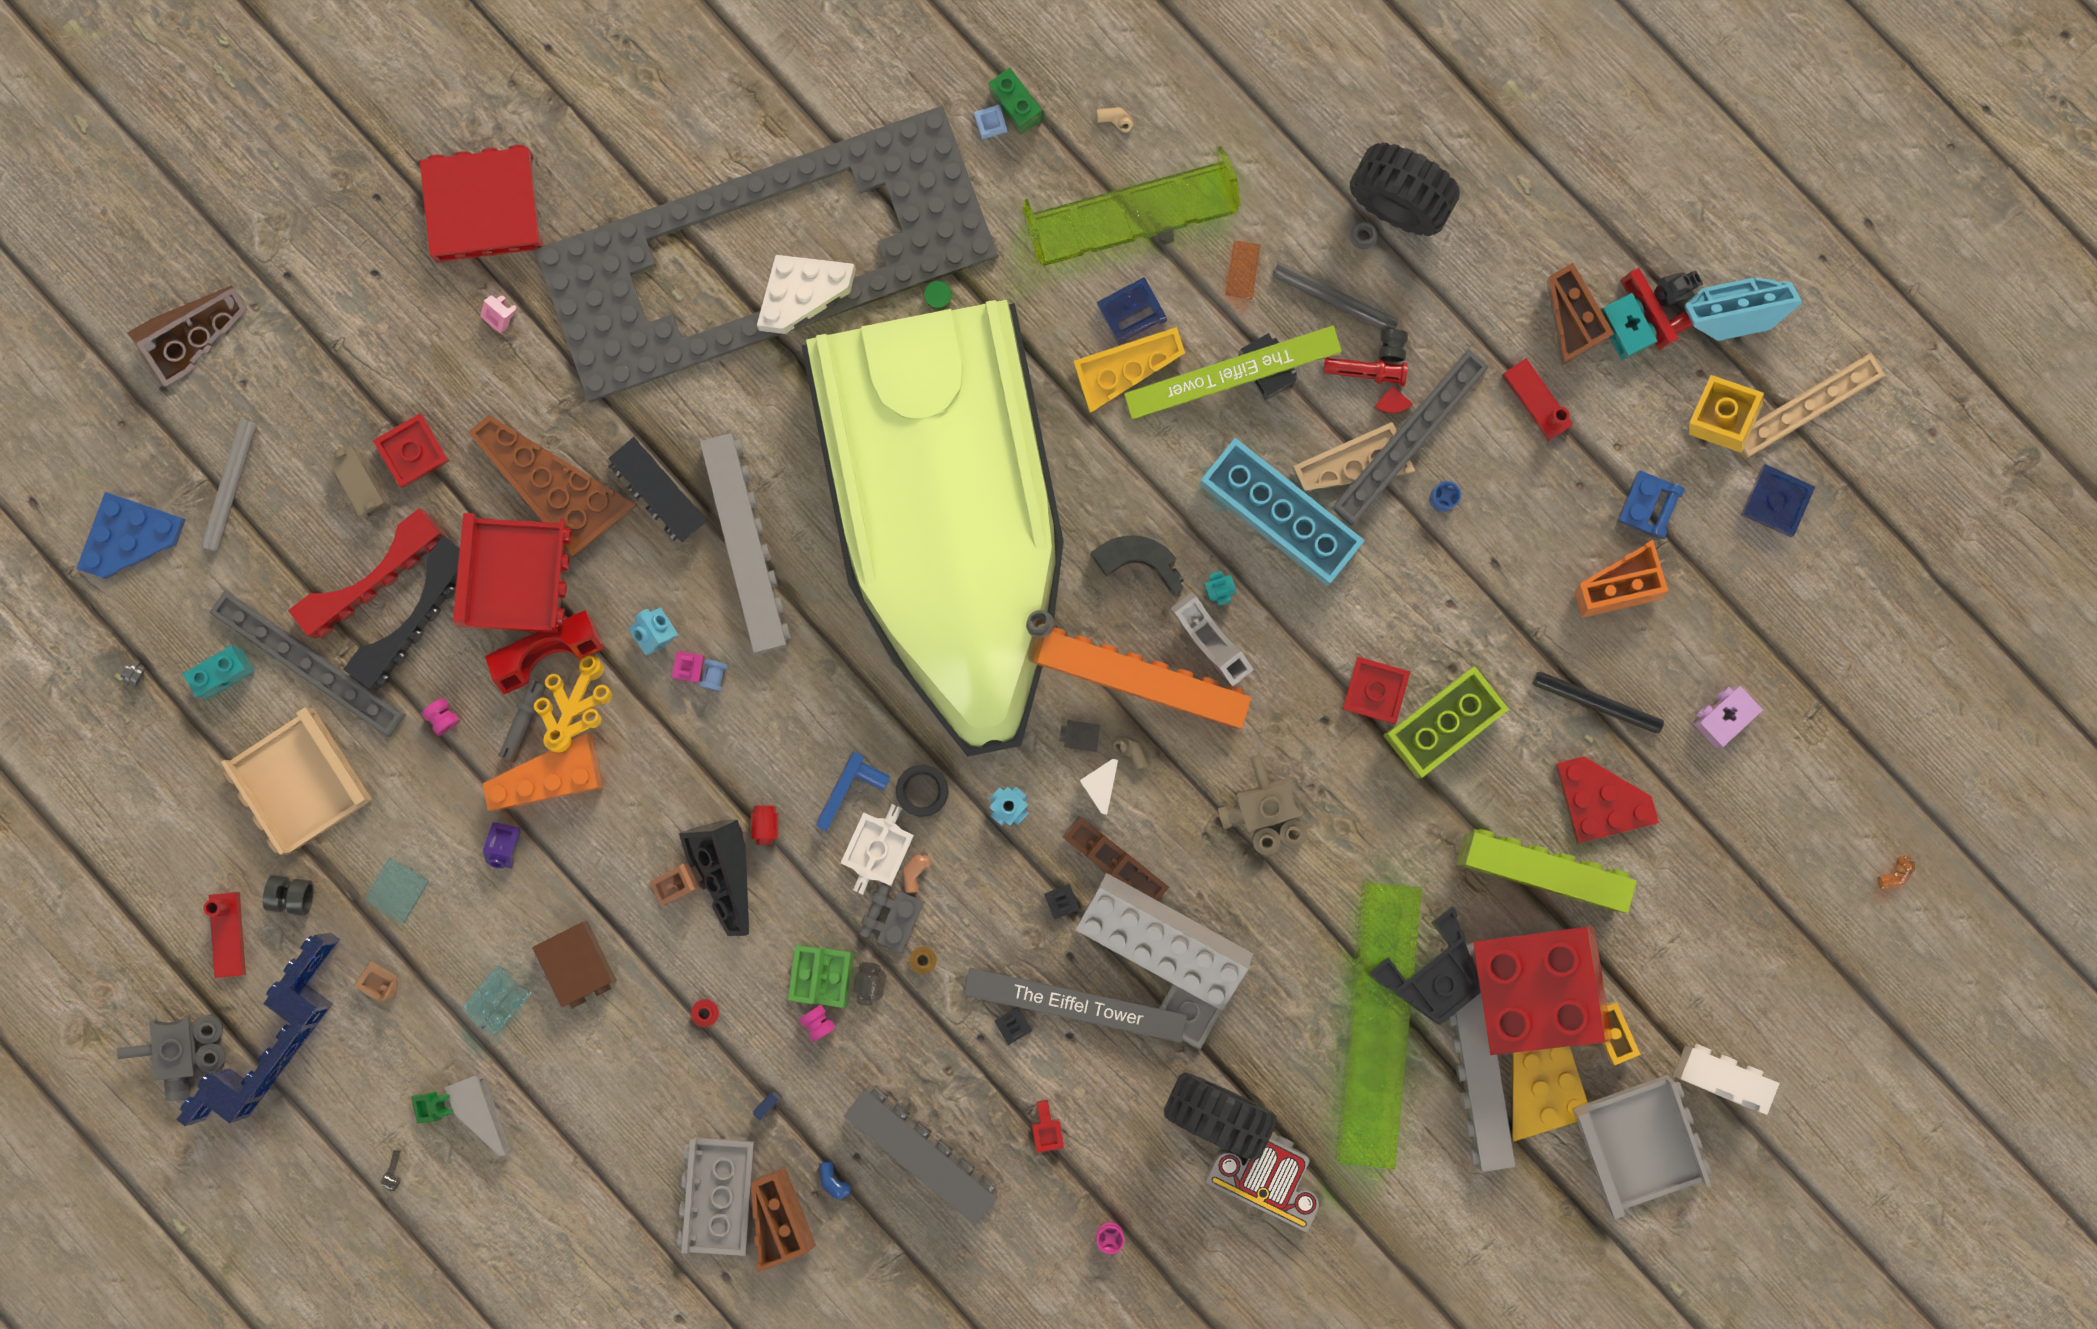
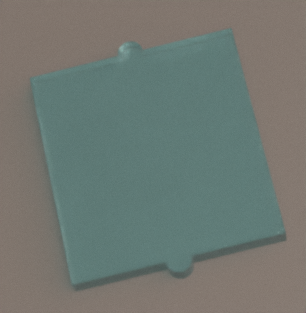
M389 858L364 901L380 909L381 914H388L405 923L429 880L413 872L412 867H405Z

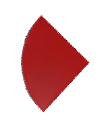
M1392 386L1374 408L1382 413L1395 414L1406 411L1413 403Z

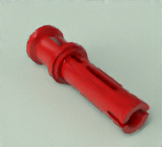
M1327 357L1324 362L1323 374L1374 379V382H1377V384L1391 382L1399 383L1400 386L1404 387L1408 363L1403 362L1400 365L1385 363V360L1373 363Z

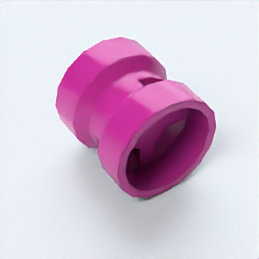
M445 698L436 700L421 712L425 720L432 723V730L437 736L450 731L460 722L456 713H452L449 710V703Z
M822 1004L798 1019L801 1025L809 1030V1038L813 1043L836 1028L833 1021L826 1018V1010Z
M1105 1222L1097 1229V1245L1102 1252L1115 1254L1123 1248L1125 1242L1124 1234L1117 1223Z

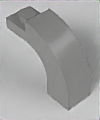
M1193 592L1189 593L1171 608V611L1180 623L1179 625L1192 643L1232 687L1254 670L1242 651L1219 629Z

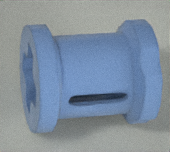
M705 659V671L702 681L698 682V686L722 692L721 682L724 670L728 669V665Z

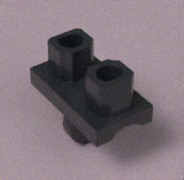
M1696 270L1688 274L1684 272L1673 274L1657 281L1659 285L1655 288L1654 295L1661 306H1669L1693 298L1695 295L1693 290L1702 286L1703 282Z

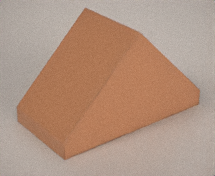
M681 864L650 881L660 906H664L700 889L689 864Z

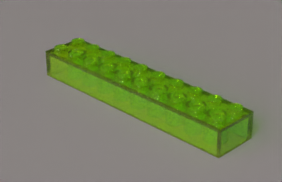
M1362 882L1335 1159L1341 1164L1387 1169L1396 1168L1411 1005L1369 977L1367 972L1383 959L1389 957L1405 980L1414 974L1422 888Z

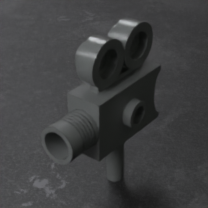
M190 1014L175 1022H161L157 1018H153L149 1022L151 1044L117 1048L118 1059L152 1055L155 1081L164 1080L166 1101L189 1098L188 1077L194 1076L196 1073V1064L200 1069L211 1072L219 1069L226 1059L225 1049L222 1045L215 1042L223 1032V1023L220 1018L212 1014L201 1016L194 1025H191ZM203 1026H211L213 1029L212 1034H204L202 1031ZM195 1038L197 1041L203 1043V1045L198 1049L197 1052L195 1048ZM207 1053L214 1054L215 1061H206L205 1055Z

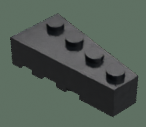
M632 437L608 458L612 462L608 465L611 471L618 478L622 476L626 478L630 483L627 489L637 500L642 497L648 503L645 509L655 520L659 517L667 525L664 531L673 541L679 539L681 542H684L707 522L705 517L665 471L660 468L658 463L640 445V442L635 437Z

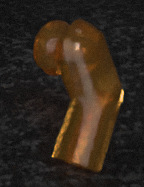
M1900 856L1896 862L1898 868L1894 873L1878 876L1877 880L1880 889L1904 885L1915 871V862L1909 856Z

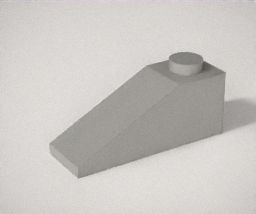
M483 1073L444 1087L446 1091L444 1094L450 1095V1099L445 1100L447 1107L453 1109V1113L497 1155L503 1156L511 1152Z

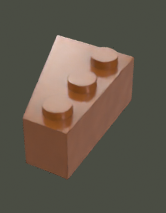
M1574 263L1548 277L1547 287L1562 365L1611 339L1614 333Z
M786 1167L762 1175L751 1182L753 1219H755L756 1229L754 1239L755 1246H757V1272L804 1255L816 1246Z

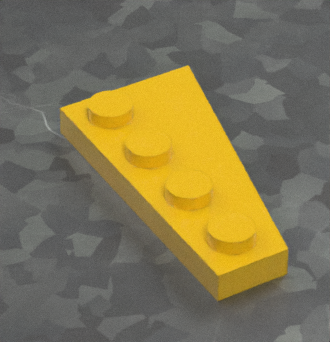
M1177 327L1074 360L1073 364L1089 413L1185 354Z

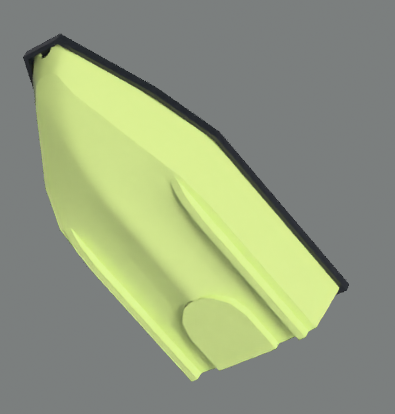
M993 300L982 305L956 310L948 309L862 326L860 329L831 335H817L816 338L807 339V344L801 345L848 585L891 660L967 757L1021 746L1043 666L1031 663L1038 638L1029 634L1026 623L1029 615L1037 610L1051 614L1053 619L1055 617L1064 540L1015 303L1008 304L1007 300L998 302Z

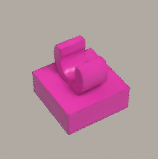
M676 651L672 678L698 683L701 681L705 656Z

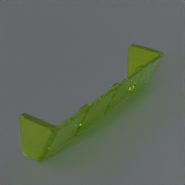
M1222 146L1216 147L1217 163L1035 213L1032 212L1028 199L1023 200L1022 212L1036 261H1040V265L1046 266L1082 256L1085 252L1101 251L1134 242L1136 238H1148L1185 228L1191 223L1199 224L1235 214L1239 211L1238 207L1241 206L1238 181L1226 152H1224Z

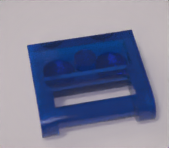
M1145 277L1101 299L1096 304L1118 346L1127 343V339L1157 323L1161 325L1167 322L1166 315ZM1148 307L1151 308L1153 314L1123 330L1120 329L1118 323Z

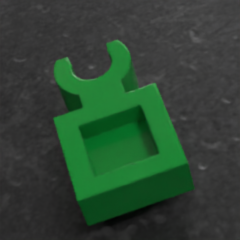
M436 1091L411 1096L417 1124L435 1122L453 1113V1109L448 1110L444 1103L446 1099H450L449 1094L438 1096Z

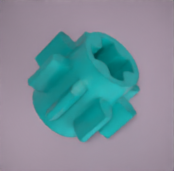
M1222 570L1209 574L1210 581L1204 582L1209 602L1217 601L1218 606L1230 603L1232 601L1230 596L1236 594L1231 575L1223 576Z

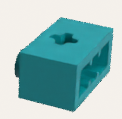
M1632 293L1601 309L1602 314L1614 333L1610 340L1621 361L1651 347L1657 342V333L1654 326L1647 322L1643 315L1644 308L1639 299H1635ZM1625 324H1632L1634 328L1627 329Z
M230 645L182 674L195 697L208 700L254 673L255 670L243 649Z

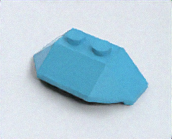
M1749 278L1701 288L1685 304V310L1695 328L1720 341L1771 330L1799 307L1802 300L1792 282L1784 281L1780 283L1770 279Z

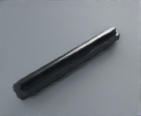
M1537 672L1533 679V685L1645 730L1660 733L1663 729V719L1546 673Z

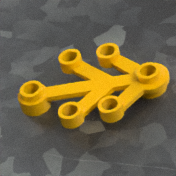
M587 656L580 661L579 670L581 674L569 700L563 688L564 682L559 675L551 674L546 678L545 685L553 693L562 713L558 724L552 714L553 705L547 698H539L534 703L535 711L542 717L547 728L543 741L550 751L563 752L567 750L571 745L572 737L589 728H596L601 723V716L592 708L599 704H606L612 699L610 689L606 685H599L594 689L592 696L582 700L590 680L598 679L604 672L603 664L595 656ZM554 681H558L556 685L551 686ZM606 692L603 697H599L601 693ZM543 705H547L545 709L540 710ZM584 713L581 721L570 725L573 718ZM595 716L594 720L588 721L590 717Z

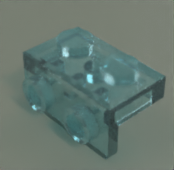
M498 965L461 1008L478 1028L495 1035L505 1026L515 1011L523 1005L531 992L519 985L505 968Z

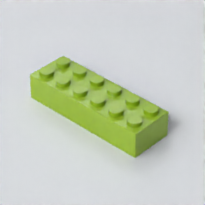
M1474 829L1473 832L1464 833L1456 865L1613 912H1629L1637 881L1630 879V873L1618 869H1606V871H1603V865L1591 861L1576 863V857L1564 853L1549 855V849L1537 845L1522 847V841L1510 837H1500L1499 840L1494 838L1495 833L1483 829Z

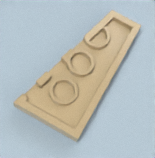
M1393 422L1293 466L1292 469L1303 492L1352 484L1397 432ZM1410 460L1396 476L1415 472Z

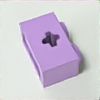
M1741 685L1732 688L1726 687L1716 696L1719 700L1712 707L1708 704L1696 715L1699 719L1693 725L1715 748L1724 747L1763 711ZM1724 710L1730 712L1727 715L1728 720L1722 718L1725 715Z

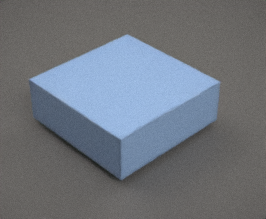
M1000 104L974 112L982 139L1008 132Z

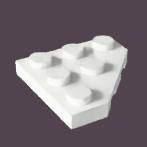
M776 255L757 323L759 331L786 334L794 329L796 323L806 317L810 319L826 309V304L837 297L843 298L851 291L856 272L855 265Z

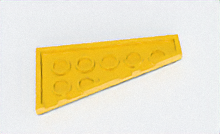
M1570 1046L1511 1053V1141L1514 1142L1577 1122L1572 1108L1588 1102Z

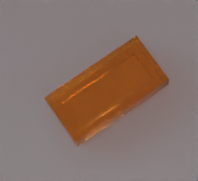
M1234 240L1225 295L1247 299L1253 298L1261 244Z

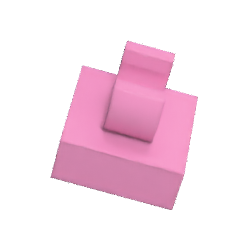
M491 295L484 300L480 317L501 334L508 329L510 319L515 314L516 306L513 305L507 309L504 306L506 299L504 296L496 299Z

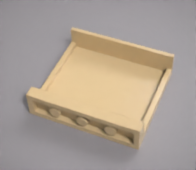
M304 707L296 713L298 717L232 760H223L221 762L225 768L223 770L224 776L231 784L236 785L239 790L238 797L244 806L250 807L254 813L252 817L254 823L260 830L264 829L269 837L267 842L270 848L280 855L293 853L372 801L371 796L314 708Z

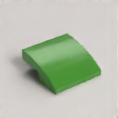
M795 945L788 1001L847 1008L855 952Z

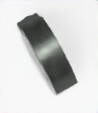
M1135 535L1121 536L1111 539L1091 551V557L1106 577L1126 564L1141 563L1149 566L1158 574L1173 596L1184 588L1181 584L1184 582V579L1176 568L1171 570L1169 567L1177 558L1164 545L1150 538Z

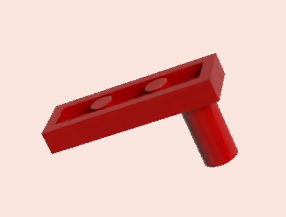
M1640 268L1629 272L1620 280L1627 294L1632 293L1634 298L1639 299L1642 303L1644 317L1656 330L1657 342L1655 345L1659 351L1679 339L1677 334L1693 326L1687 312L1668 320Z
M1527 358L1502 375L1548 442L1573 425L1569 419V411L1565 407H1560Z
M240 892L209 895V900L204 904L203 910L207 916H210L214 978L246 975Z

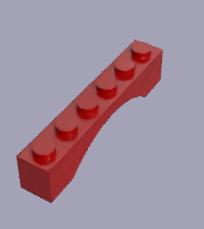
M418 508L397 525L395 537L388 553L367 577L339 591L309 593L290 608L288 612L308 637L315 639L318 637L323 638L332 632V626L338 621L349 619L355 613L354 609L361 603L367 604L377 596L376 592L379 589L395 583L399 578L398 574L405 569L410 570L418 565L421 561L419 558L427 552L430 553L442 536H446L429 514L423 509Z

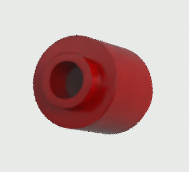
M754 806L753 813H751V840H756V845H773V840L778 839L779 813H776V806Z

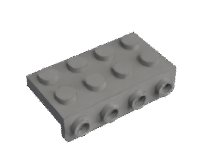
M693 1137L690 1140V1144H685L684 1161H688V1170L682 1176V1190H686L685 1201H681L679 1213L680 1218H684L683 1229H679L677 1239L678 1247H682V1254L692 1252L746 1256L755 1141Z

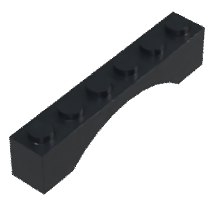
M442 536L426 558L427 573L424 589L410 617L389 636L373 644L359 647L344 667V671L372 690L377 691L379 688L382 689L391 679V671L396 665L400 666L408 656L406 651L412 643L416 644L422 638L425 632L423 629L427 623L434 621L440 614L441 608L439 607L445 599L448 600L455 594L460 546Z

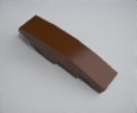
M1081 816L1077 817L1062 836V838L1106 873L1157 901L1161 899L1169 888L1168 885Z

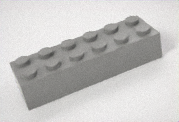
M1108 873L1105 874L1076 928V931L1221 1011L1224 1010L1249 969L1253 956L1252 952Z

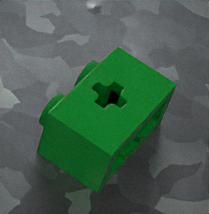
M1011 67L988 82L991 95L1000 104V107L1020 135L1043 120L1042 110Z

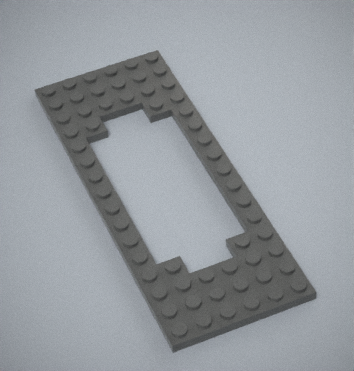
M943 105L535 249L587 400L591 403L782 335V333L759 331L757 327L761 312L759 311L682 339L673 314L651 322L647 321L631 275L656 267L648 243L650 240L850 169L860 194L886 185L902 233L878 241L886 264L885 267L855 277L848 295L843 298L837 297L826 304V309L810 319L806 317L796 323L791 331L998 258L996 248Z

